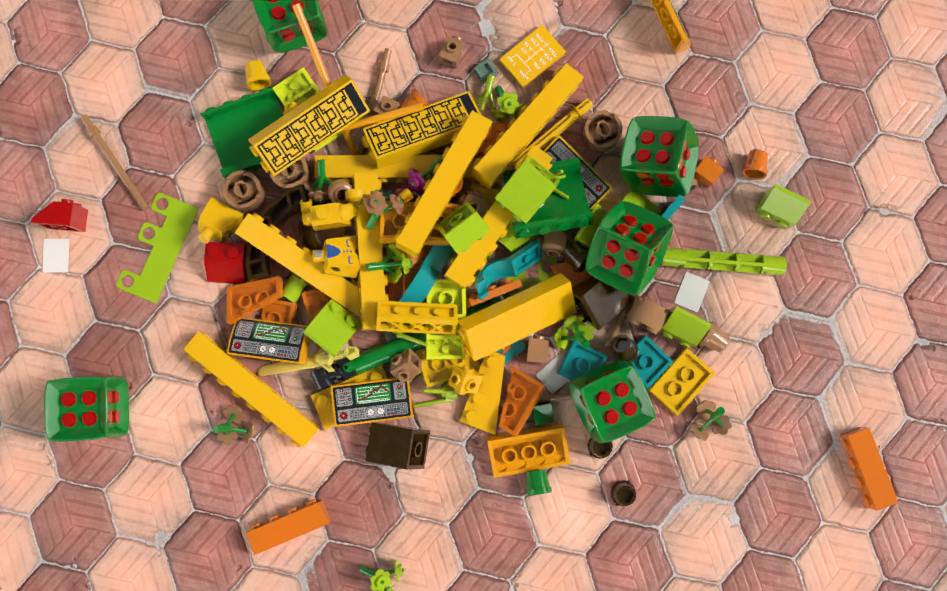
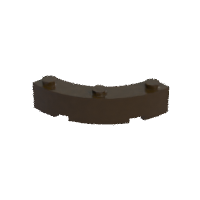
M302 184L283 192L272 203H269L259 215L264 219L262 223L268 227L272 224L280 229L291 216L301 211L300 200L303 202L309 201ZM247 242L246 271L248 280L253 282L271 278L270 256Z

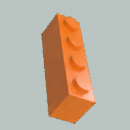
M860 427L841 434V445L849 456L848 463L856 474L855 481L863 492L864 496H862L864 504L869 509L878 511L899 503L870 428Z
M315 498L306 502V507L299 509L296 506L287 510V515L281 517L280 514L268 518L269 522L262 525V522L251 525V530L246 532L254 555L329 524L331 520L323 500L317 502Z

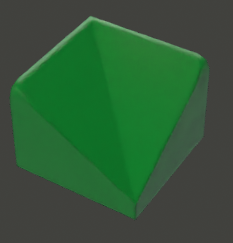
M552 403L535 405L532 410L535 426L554 422Z

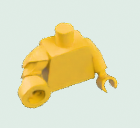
M365 189L345 191L346 200L350 202L348 204L329 203L312 206L311 199L308 202L300 200L303 224L312 226L314 231L351 226V219L360 211L362 201L366 198L364 197Z

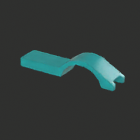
M534 240L510 257L486 264L474 281L478 291V299L483 300L489 296L487 287L495 280L503 277H516L541 260L540 242Z
M432 246L415 278L398 302L422 303L453 252L452 246Z

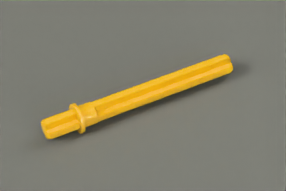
M586 98L576 107L573 106L567 115L523 150L511 166L517 169L533 144L542 150L578 119H582L583 115L593 108L591 100Z

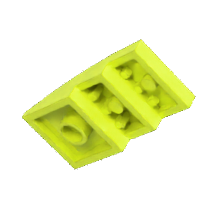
M304 67L273 87L285 108L287 104L291 105L293 101L295 103H298V101L304 102L320 91ZM337 133L336 135L322 143L320 146L314 149L315 152L324 147L325 145H327L328 143H330L331 141H333L334 139H336L337 137H339L340 135H342L343 133Z
M437 279L426 296V303L458 305L459 321L466 318V287L462 289L449 279ZM458 323L455 335L426 333V343H428L426 347V360L466 359V354L462 348L464 341L461 340L458 334L460 329ZM443 325V327H452V325Z

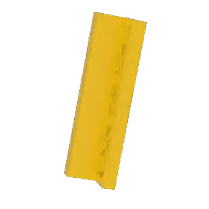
M378 301L376 331L452 335L456 333L458 323V305L397 301ZM381 322H390V324H381ZM443 325H452V327H443Z

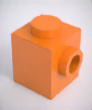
M705 156L702 160L698 158L694 177L709 188L724 169L718 165L717 160Z

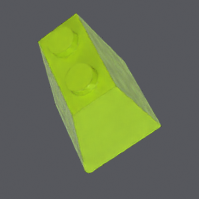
M529 155L495 199L504 210L509 209L517 221L527 223L554 191L560 180Z

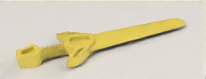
M347 346L345 350L339 351L333 357L322 348L318 353L307 355L306 365L277 362L260 367L258 374L260 376H267L316 367H323L328 372H333L335 370L330 365L334 360L343 358L353 360L359 357V349Z

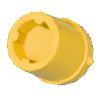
M253 60L245 65L246 84L249 90L259 91L271 86L270 76L267 74L262 61Z

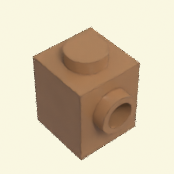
M447 35L439 54V62L457 69L465 49V42L457 36L450 37Z
M533 335V338L528 339L526 362L546 364L549 340H544L545 336Z

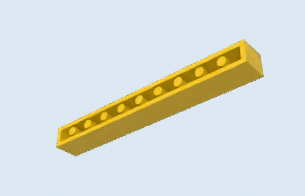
M315 155V179L318 177L317 160L325 159V173L330 182L344 180L350 184L354 173H377L378 179H381V185L388 184V182L404 185L408 182L407 178L409 177L408 172L410 168L416 169L421 174L427 171L438 157L443 160L444 158L442 155H416L378 169L375 162L371 163L369 155ZM478 158L472 160L462 178L463 184L464 182L479 183V181L471 176L473 172L472 165ZM430 175L423 179L425 181V184L427 180L430 179ZM503 175L495 184H501L504 181Z

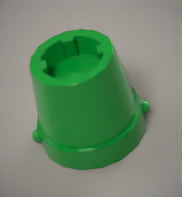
M545 469L526 473L527 497L552 492Z

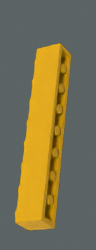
M567 63L562 69L560 67L557 68L552 75L554 78L544 83L540 94L537 92L530 100L531 104L528 107L525 105L521 109L517 120L513 118L507 126L509 129L505 133L502 131L496 138L497 142L495 145H489L484 152L485 156L482 159L478 158L472 165L473 172L471 176L487 189H491L580 86L584 77Z
M473 110L469 116L465 115L461 122L462 129L460 132L456 131L451 140L454 143L451 148L447 147L442 155L444 158L441 164L437 163L433 174H435L433 179L427 180L423 188L425 193L422 197L419 195L416 199L414 212L408 213L404 221L406 223L404 229L398 230L394 238L396 240V248L417 259L490 131L493 121Z
M533 144L515 172L529 155L548 171L552 167L550 162L553 158ZM495 200L483 217V221L490 231L487 232L483 239L471 244V247L466 252L458 254L444 277L462 289L466 286L470 288L476 279L473 275L477 269L479 271L483 269L487 263L484 259L488 253L492 255L498 247L496 244L498 238L503 239L509 230L507 228L509 222L514 223L516 220L512 216L513 213L509 209L504 210L497 204V200Z
M354 173L352 176L353 189H365V194L370 195V191L381 190V179H378L377 173ZM366 197L362 201L360 211L354 217L360 264L358 288L361 331L376 330L378 301H389L388 294H385V286H387L388 280L384 270H366L367 263L382 262L386 258V255L382 253L385 243H379L380 216L373 229H368L365 226L371 215L364 206V201L369 199V197ZM381 322V324H390V322Z
M256 213L253 215L247 214L235 231L237 235L360 317L359 288L356 281L352 280L349 282L344 279L345 276L325 273L323 262L312 261V251L306 247L302 249L297 247V241L288 235L286 238L279 234L281 230L272 224L268 227L262 223L264 219Z
M198 331L183 349L188 353L186 356L193 362L198 361L202 364L201 368L206 373H213L217 377L216 381L224 387L226 385L232 389L231 393L239 399L242 397L246 400V405L253 411L257 409L262 413V419L268 423L273 422L277 426L275 429L282 435L287 434L292 438L290 441L297 447H307L320 431L321 427L235 357L226 354L227 351L204 332Z

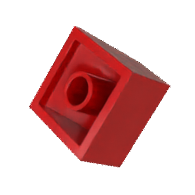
M61 199V202H51L31 219V223L46 229L86 232L88 210L81 207L82 204L74 203L73 200Z
M208 242L205 244L204 264L207 282L246 283L248 246L245 244Z

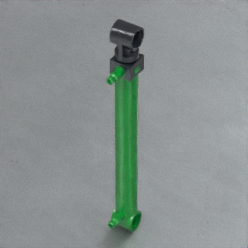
M507 294L500 295L466 310V317L508 298ZM426 333L406 334L426 342ZM396 338L359 353V357L353 360L344 358L332 364L335 370L333 372H328L322 367L310 372L316 391L334 385L333 380L335 379L339 382L344 379H350L390 362L391 358L396 354H400L409 348L415 352L425 348V346L403 338Z

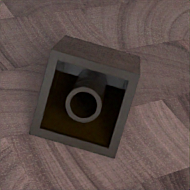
M593 276L572 288L574 300L586 322L596 330L604 327L631 303L628 297L630 294L622 292Z
M378 422L371 423L368 432V446L365 450L366 462L406 470L425 468L430 430Z

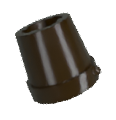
M573 241L566 247L562 256L574 268V272L580 273L586 268L589 249L587 250Z
M620 334L613 339V353L618 361L634 362L637 359L639 348L633 340L624 334Z
M590 437L587 443L589 455L599 459L606 458L612 452V441L598 443Z
M622 480L613 484L610 495L617 507L628 506L635 501L636 490L630 483V480Z

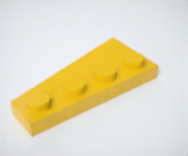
M493 352L484 357L478 371L483 376L477 394L470 393L460 418V422L496 435L505 355Z
M380 365L339 384L386 379L388 377L383 365ZM331 387L311 395L325 431L335 425Z

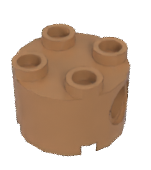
M606 110L594 112L589 116L583 127V142L593 153L610 151L621 138L623 131L621 120L616 114Z
M302 157L276 176H273L270 172V176L279 188L287 191L301 184L304 186L307 181H311V170L304 157Z
M240 170L231 173L225 179L226 182L222 188L223 196L227 203L238 211H255L265 202L266 192L264 185L254 174Z
M635 295L625 314L627 316L625 320L638 326L642 323L644 324V329L657 334L658 331L660 332L670 310L650 300L643 299L639 295Z

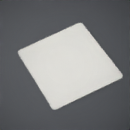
M44 239L43 273L68 272L69 239Z
M686 272L674 303L698 312L710 281Z
M562 353L536 374L551 394H554L569 381V379L557 374L565 358Z

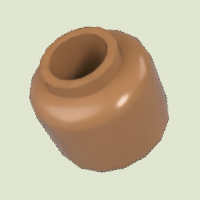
M335 180L328 186V197L333 203L348 204L350 202L346 200L345 191L351 190L353 187L347 181Z
M563 231L544 234L542 249L548 256L560 257L568 245V235Z

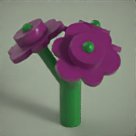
M438 157L430 168L421 174L416 169L410 168L407 181L414 191L419 190L425 193V190H423L425 181L423 179L430 175V180H432L434 168L437 163L441 164L443 159Z

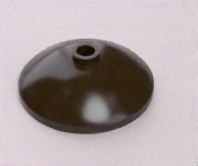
M326 200L324 203L315 202L312 204V206L329 204L333 202L331 200ZM301 218L299 238L302 244L310 250H322L325 240L342 237L347 226L314 231L312 226L304 225Z

